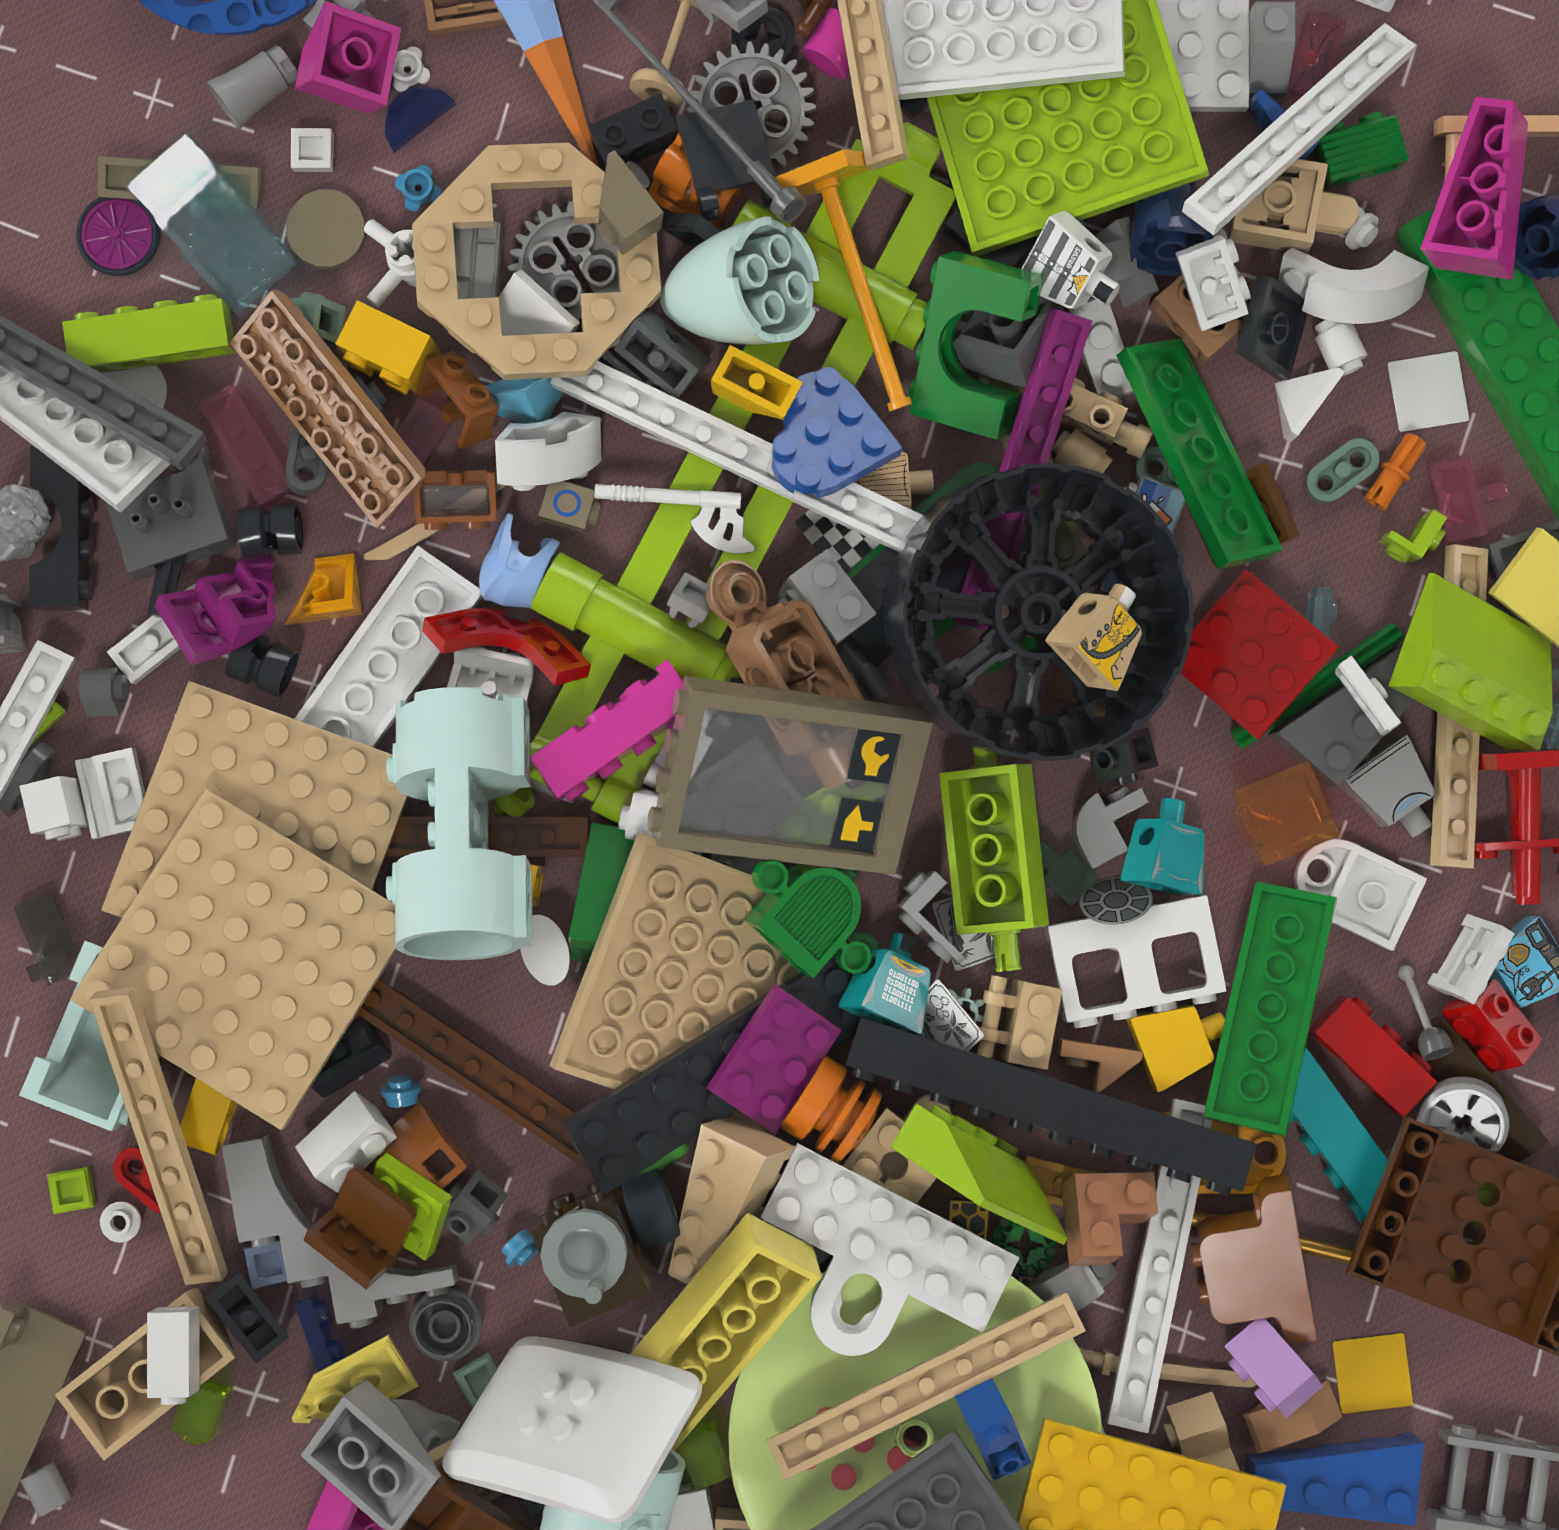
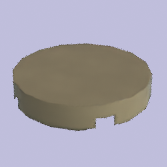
M318 189L303 195L292 206L287 217L286 236L291 249L303 262L319 270H335L350 264L356 258L355 256L359 253L360 249L363 248L366 242V233L364 232L366 221L360 207L348 195L334 189Z

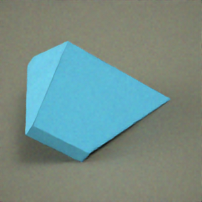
M552 378L502 379L485 386L499 405L497 415L522 424L549 420L563 394L562 391L551 386L550 381Z

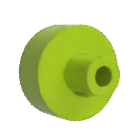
M519 788L510 795L496 797L493 809L500 816L509 814L513 817H521L534 806L535 797L531 788Z

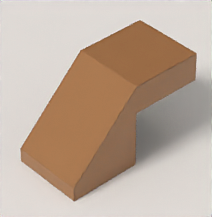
M1328 1379L1319 1380L1323 1387L1288 1418H1285L1277 1408L1269 1412L1262 1403L1243 1414L1257 1453H1264L1317 1435L1342 1418Z

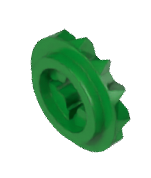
M1003 1218L994 1229L992 1244L1019 1257L1012 1273L1022 1277L1041 1273L1053 1261L1057 1242L1026 1228L1029 1239L1040 1243L1041 1246L1035 1245V1247L1029 1248L1028 1255L1023 1260L1020 1249L1013 1247V1245H1007V1242L1014 1243V1241L1020 1240L1021 1233H1024V1227Z

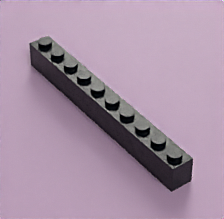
M864 1018L859 1020L846 1061L847 1066L853 1067L851 1076L875 1083L877 1075L891 1079L892 1084L890 1088L914 1095L916 1088L932 1093L930 1101L952 1108L955 1100L971 1105L970 1114L993 1120L994 1113L1010 1117L1008 1126L1032 1133L1035 1125L1050 1130L1047 1138L1071 1145L1073 1138L1089 1143L1087 1151L1111 1158L1113 1151L1128 1155L1127 1164L1149 1171L1152 1163L1167 1167L1166 1176L1190 1183L1191 1177L1195 1176L1207 1180L1206 1189L1228 1196L1231 1189L1244 1190L1257 1143Z

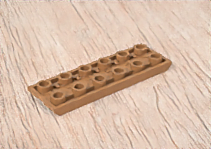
M276 289L271 290L230 341V344L374 526L380 528L397 510L399 505L425 479V467L286 294Z

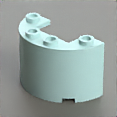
M84 941L69 977L70 980L78 982L74 992L103 947ZM70 1000L46 1058L35 1057L19 1096L109 1131H115L121 1125L128 1127L131 1122L95 1015Z

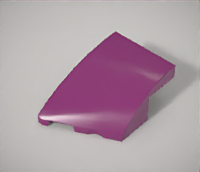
M271 556L238 561L235 571L232 573L198 578L195 589L158 595L155 608L190 665L207 662L232 652L274 625L276 616L275 605L272 599L275 595L271 576L273 568Z

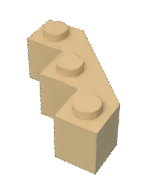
M1213 1392L1166 1406L1169 1423L1163 1424V1428L1171 1449L1177 1447L1180 1455L1240 1471L1230 1448L1226 1423Z

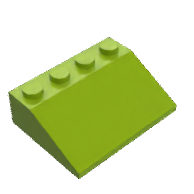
M1429 573L1388 686L1506 749L1540 751L1553 714L1551 642L1521 621L1437 574Z
M917 1103L915 1104L891 1148L980 1207L1062 1245L1065 1244L1068 1237L1032 1168L1027 1162L1016 1156L1019 1148L1003 1138L996 1137L979 1126L976 1127L965 1119L951 1114L936 1104L932 1110Z

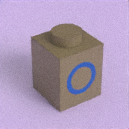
M561 481L547 485L538 516L543 522L588 534L590 525H598L603 503L598 502V499L594 498L595 490Z

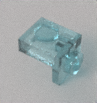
M1315 587L1308 591L1306 619L1329 637L1330 623H1335L1337 618L1338 602L1337 599H1332L1333 588Z

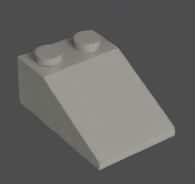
M366 1379L342 1397L300 1455L384 1530H401L441 1476L397 1406Z

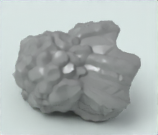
M16 484L5 485L4 488L0 489L1 562H8L13 559H26L31 556L46 533L45 531L48 530L51 517L43 497L39 494V490L17 486Z

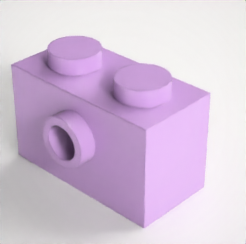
M1265 1318L1254 1320L1225 1345V1348L1233 1356V1359L1228 1364L1243 1382L1251 1377L1257 1384L1259 1389L1254 1394L1269 1412L1277 1408L1285 1418H1288L1323 1387L1315 1374Z

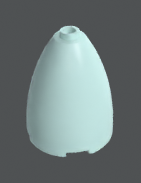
M771 216L757 218L734 225L713 235L683 257L668 275L661 289L660 303L664 313L677 325L701 337L739 345L785 342L803 334L815 316L816 311L812 308L814 293L813 282L819 281L817 265L808 243L794 226L786 227L784 224L773 220Z

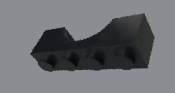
M30 446V487L45 493L52 499L59 510L62 527L59 541L54 550L42 561L29 566V607L40 611L88 610V600H92L94 597L93 578L88 576V561L93 560L94 541L89 536V521L93 520L95 511L93 498L89 496L88 487L35 446Z

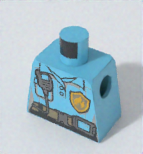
M1527 915L1510 930L1515 935L1508 945L1507 953L1498 962L1488 980H1497L1516 1006L1520 1008L1559 992V946L1540 916Z

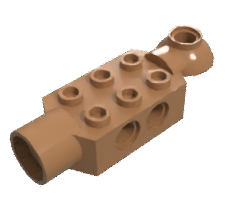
M729 560L721 563L711 574L707 586L706 601L709 609L721 620L727 622L732 630L726 652L745 684L865 701L808 601L793 600L767 607L764 583L761 576L752 566L743 561ZM764 716L785 754L806 755L825 788H832L850 780L846 779L858 729Z

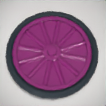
M99 197L91 202L82 212L76 229L77 246L86 263L94 270L110 276H127L144 268L154 257L160 240L157 218L151 208L142 200Z

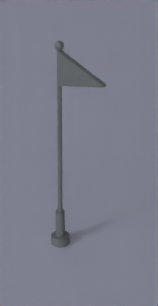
M592 0L748 167L747 173L773 200L770 209L783 223H788L796 219L806 207V198L794 186L784 188L759 161H753L613 11L623 0Z

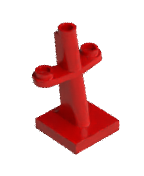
M1559 749L1479 753L1478 770H1505L1507 773L1510 794L1511 840L1475 842L1474 859L1498 858V850H1511L1512 896H1516L1517 905L1541 903V848L1553 847V854H1559V837L1541 838V768L1559 766Z

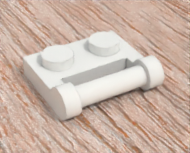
M1467 914L1461 923L1464 927L1439 972L1437 974L1433 973L1427 984L1445 995H1451L1475 1004L1478 997L1485 991L1488 980L1498 962L1507 953L1508 945L1515 933L1502 925Z

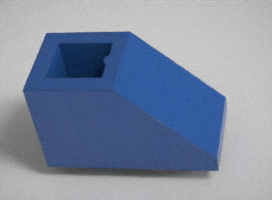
M992 1378L954 1396L993 1481L1012 1475L1020 1468L1031 1463L1013 1417Z

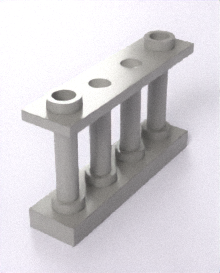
M1453 1423L1452 1429L1438 1427L1437 1436L1447 1444L1453 1445L1445 1504L1440 1506V1510L1426 1509L1424 1524L1430 1530H1559L1558 1528L1546 1527V1522L1542 1521L1551 1461L1559 1462V1446L1478 1434L1477 1428L1464 1424ZM1470 1448L1494 1451L1486 1509L1481 1511L1480 1516L1465 1514L1466 1510L1462 1508ZM1511 1454L1534 1458L1526 1517H1521V1523L1507 1521L1506 1516L1502 1515Z

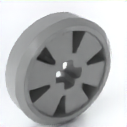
M1452 1077L1436 1083L1420 1100L1416 1111V1121L1494 1153H1497L1503 1146L1509 1132V1117L1506 1105L1500 1094L1489 1084L1471 1077ZM1464 1114L1469 1115L1470 1125L1468 1127L1462 1124L1461 1128L1456 1127L1455 1116H1459L1462 1119Z

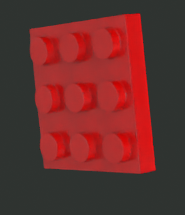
M1245 569L1192 630L1190 647L1181 674L1251 735L1260 740L1336 654L1340 647L1254 574Z

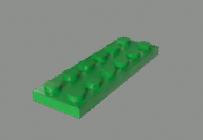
M1182 339L1125 347L1116 356L1218 570L1273 557L1282 551L1283 548Z
M1255 882L1203 1116L1205 1119L1287 1137L1337 897Z

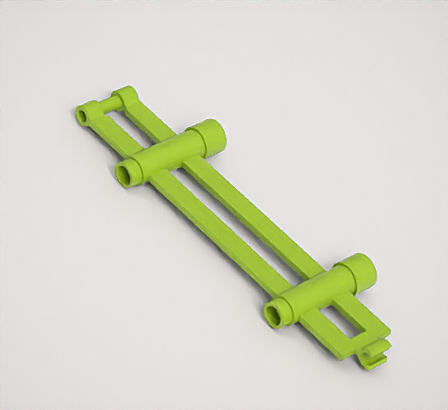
M904 122L909 158L873 171L868 170L841 181L837 190L850 230L855 225L879 179L913 196L875 269L873 270L862 264L887 342L892 344L893 341H896L913 351L926 328V323L923 321V313L927 303L917 298L918 293L908 289L956 196L954 190L929 177L941 153L942 148L939 138L909 122ZM856 139L851 150L863 151L862 141ZM749 199L740 211L733 226L769 216L786 227H793V222H781L771 210L765 209L764 206ZM823 200L807 232L798 231L808 243L817 265L819 281L813 282V302L847 320L822 368L831 367L836 369L841 377H844L855 387L874 351ZM792 340L761 345H746L743 352L778 369ZM718 396L709 414L745 430L753 412L746 411ZM688 452L669 489L712 491L723 468ZM758 486L742 516L744 518L743 537L754 546V551L747 553H728L723 551L713 572L721 563L729 560L743 561L757 571L793 501ZM661 503L617 586L604 580L603 574L562 552L556 556L534 596L531 609L573 632L578 629L589 635L590 637L581 654L591 664L587 678L567 682L563 685L542 727L530 745V757L573 726L578 725L581 728L587 724L585 719L595 711L624 654L657 671L656 667L668 659L682 681L684 676L728 682L732 677L739 678L740 674L726 652L727 645L720 642L728 626L727 622L721 620L710 610L703 624L698 622L694 628H690L688 626L691 620L690 617L687 618L686 622H683L677 618L670 617L668 613L651 605L693 527L691 520L696 518L702 509L700 505ZM668 729L654 737L657 744L644 754L637 757L632 752L620 760L623 767L608 777L607 780L596 776L586 783L590 789L581 796L594 803L592 811L619 825L623 805L630 806L633 793L641 789L650 767L664 745ZM530 762V778L546 786Z

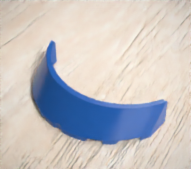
M316 0L138 1L166 21L188 30L212 35H242L284 23L303 12Z

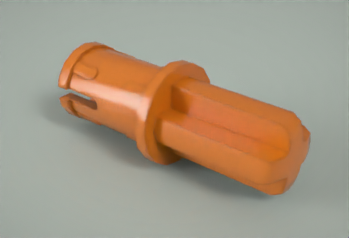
M1406 434L1389 461L1381 464L1383 470L1368 493L1365 494L1364 499L1375 507L1378 504V509L1386 511L1402 483L1409 482L1410 477L1408 474L1425 450L1426 442L1415 434Z

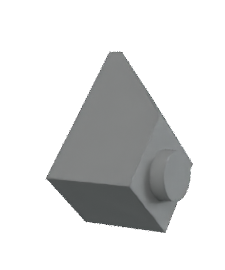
M1255 2L1249 12V96H1254L1259 89L1269 96H1286L1288 93L1295 47V2Z

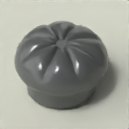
M450 1288L448 1293L427 1297L425 1294L416 1303L410 1316L411 1337L417 1348L429 1358L438 1361L460 1359L470 1353L480 1339L482 1333L481 1312L470 1296L457 1289Z

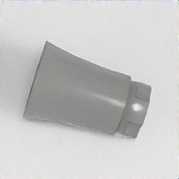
M275 45L266 53L261 51L231 71L206 81V84L223 111L240 130L257 112L289 89L288 85L297 80L298 71L283 49Z

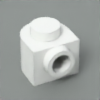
M639 790L633 793L630 806L623 805L619 829L625 830V839L635 841L638 832L654 838L652 832L648 831L647 820L650 808L657 805L658 795L656 793Z

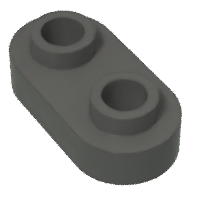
M294 425L285 468V481L293 492L304 496L313 495L321 490L325 483L327 465L312 446L304 440V436ZM302 472H307L311 474L312 479L310 481H302L298 478V475Z
M42 742L36 747L33 744L30 745L0 800V811L7 817L14 815L24 805L19 786L41 781L53 766L58 753Z

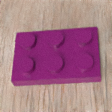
M773 985L706 1089L775 1134L842 1030L782 988Z

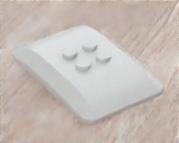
M528 1336L517 1341L508 1351L443 1457L442 1467L448 1476L459 1481L604 1522L620 1523L631 1517L640 1505L702 1393V1384L697 1376L689 1371L646 1358L577 1342Z

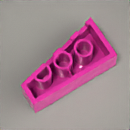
M1475 97L1420 248L1436 268L1513 279L1528 122L1514 101Z

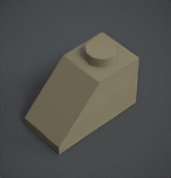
M613 150L607 156L597 229L606 244L609 246L615 245L620 253L624 255L661 230L664 212L617 152Z

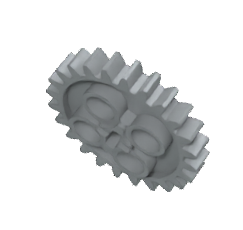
M748 42L746 53L740 54L735 44L731 45L732 57L726 58L720 51L716 52L719 64L715 67L705 61L703 64L709 74L707 77L695 75L694 79L701 86L700 91L692 90L689 93L705 110L724 106L717 102L716 97L718 91L724 86H733L738 91L737 99L732 104L744 102L746 100L739 77L743 74L746 75L756 106L762 105V108L757 110L771 161L777 160L783 167L787 166L784 154L788 151L790 154L798 157L799 152L794 145L796 141L802 143L809 142L802 129L814 128L815 126L811 119L805 117L807 113L816 111L815 104L805 102V99L814 94L813 88H801V85L808 78L806 72L794 75L793 72L798 65L797 60L793 59L786 65L783 64L784 50L780 49L774 57H771L767 43L763 45L760 53H755L752 42ZM763 74L772 75L776 79L775 88L768 94L758 93L754 87L756 79ZM691 106L687 108V113L696 112ZM774 113L783 114L787 118V125L780 133H771L765 126L767 118Z
M569 201L567 212L561 213L559 207L553 204V216L548 218L539 210L537 213L540 223L537 226L532 222H525L529 235L516 234L515 238L522 246V249H510L509 253L519 263L509 265L508 270L510 274H514L522 269L581 323L580 294H585L574 273L568 270L565 259L553 243V240L559 238L562 241L574 264L579 265L584 280L594 293L620 292L617 251L615 245L609 246L602 239L597 229L598 223L574 224L573 202ZM577 233H585L590 236V241L583 248H575L570 245L571 237ZM545 253L556 257L555 264L549 269H540L536 266L537 259ZM606 266L612 273L606 281L596 282L590 277L592 271L596 267ZM564 287H573L578 291L576 298L569 303L558 301V292ZM580 325L578 326L575 332H579Z

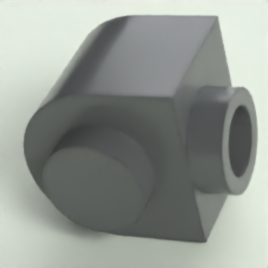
M118 668L83 669L79 677V696L87 717L119 716L120 712L125 708L124 699H127L129 695L127 677L122 675Z

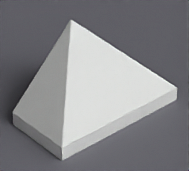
M1337 367L1275 383L1282 433L1285 440L1290 443L1300 434L1345 371Z

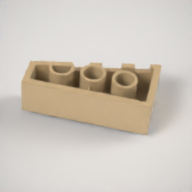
M731 1115L724 1119L701 1124L679 1222L680 1236L675 1240L668 1275L688 1285L747 1213L760 1218L764 1210L762 1205L769 1191L775 1188L781 1177L779 1171L784 1161L790 1159L795 1146Z

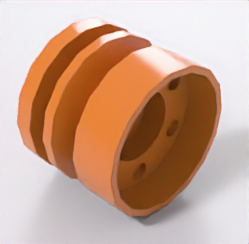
M825 1055L779 1128L799 1141L807 1137L813 1129H816L820 1134L814 1151L821 1153L829 1142L833 1140L836 1143L828 1159L839 1164L847 1153L858 1146L876 1117L877 1106L883 1093L874 1087L864 1100L861 1101L858 1098L866 1081L859 1079L846 1091L841 1086L847 1069Z

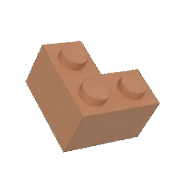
M1154 1172L1074 1174L1061 1184L1065 1230L1068 1237L1069 1266L1109 1265L1123 1256L1120 1224L1145 1223L1158 1214Z

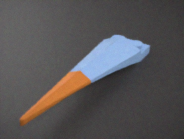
M493 0L582 154L598 166L554 0Z

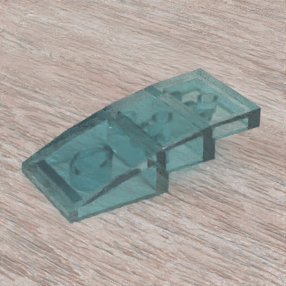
M188 131L127 185L155 216L154 221L182 250L181 256L237 315L297 264L289 251L246 197Z

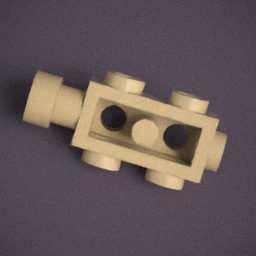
M1074 378L1063 413L1064 417H1062L1060 424L1072 429L1077 428L1092 440L1101 441L1110 446L1114 442L1127 448L1126 453L1141 459L1153 434L1151 428L1141 423L1136 426L1124 421L1128 408L1122 406V400L1106 392H1101L1100 395L1088 391L1085 389L1086 385L1082 381Z

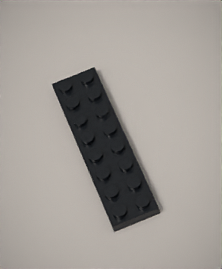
M835 954L814 978L798 973L778 986L842 1030L829 1051L854 1036L860 1017L838 1007L853 974L838 966ZM768 993L561 1122L597 1188L603 1195L699 1135L701 1124L724 1119L738 1110L706 1089V1087Z

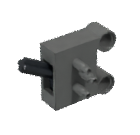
M206 443L199 450L198 456L183 471L152 481L121 513L106 502L127 572L137 580L155 575L148 614L157 618H161L155 608L158 595L177 592L183 565L237 547L212 470L214 454Z

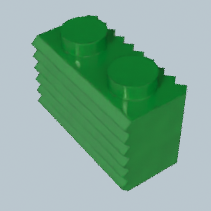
M1382 112L1365 115L1359 119V124L1345 127L1344 122H1338L1318 140L1320 142L1314 149L1316 161L1328 164L1324 189L1397 171L1408 161V154L1406 153V146L1404 145L1397 115L1383 117Z

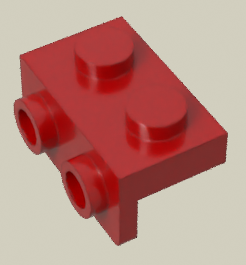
M1495 979L1488 981L1485 991L1478 997L1475 1004L1458 999L1449 1002L1442 1011V1014L1453 1026L1455 1032L1460 1035L1490 1073L1524 1066L1542 1041L1541 1036Z

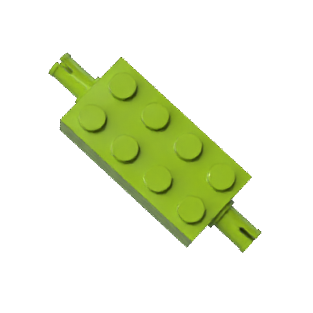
M972 747L974 766H970L969 770L939 773L957 935L988 932L989 936H993L996 972L1020 970L1022 965H1020L1017 933H1020L1021 929L1049 925L1032 764L1003 765V763H998L997 754Z

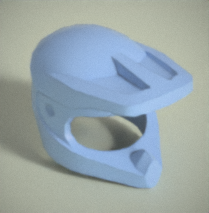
M507 513L501 522L491 549L483 560L479 575L480 593L484 600L492 601L502 606L531 608L534 596L551 566L560 542L553 538H544L540 543L541 550L536 555L531 557L524 556L518 550L519 541L511 540L513 514Z

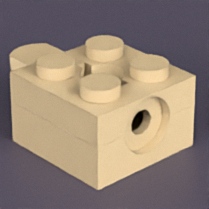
M1297 159L1233 217L1229 238L1234 243L1286 252L1293 247L1308 254L1313 244L1315 231L1339 236L1347 234L1358 218L1359 207L1356 200L1351 196L1323 191L1328 164Z
M926 1094L919 1097L904 1118H902L884 1104L861 1142L855 1149H852L845 1155L839 1165L917 1204L936 1177L891 1148L916 1103L929 1110H932L936 1104L951 1113L950 1108L930 1101L931 1094Z

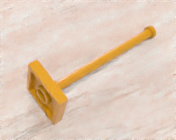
M843 149L774 178L784 188L794 186L803 196L814 192L822 194L890 399V403H887L889 412L911 405L912 401L910 396H905L837 190L841 181L871 169L865 164L863 151Z

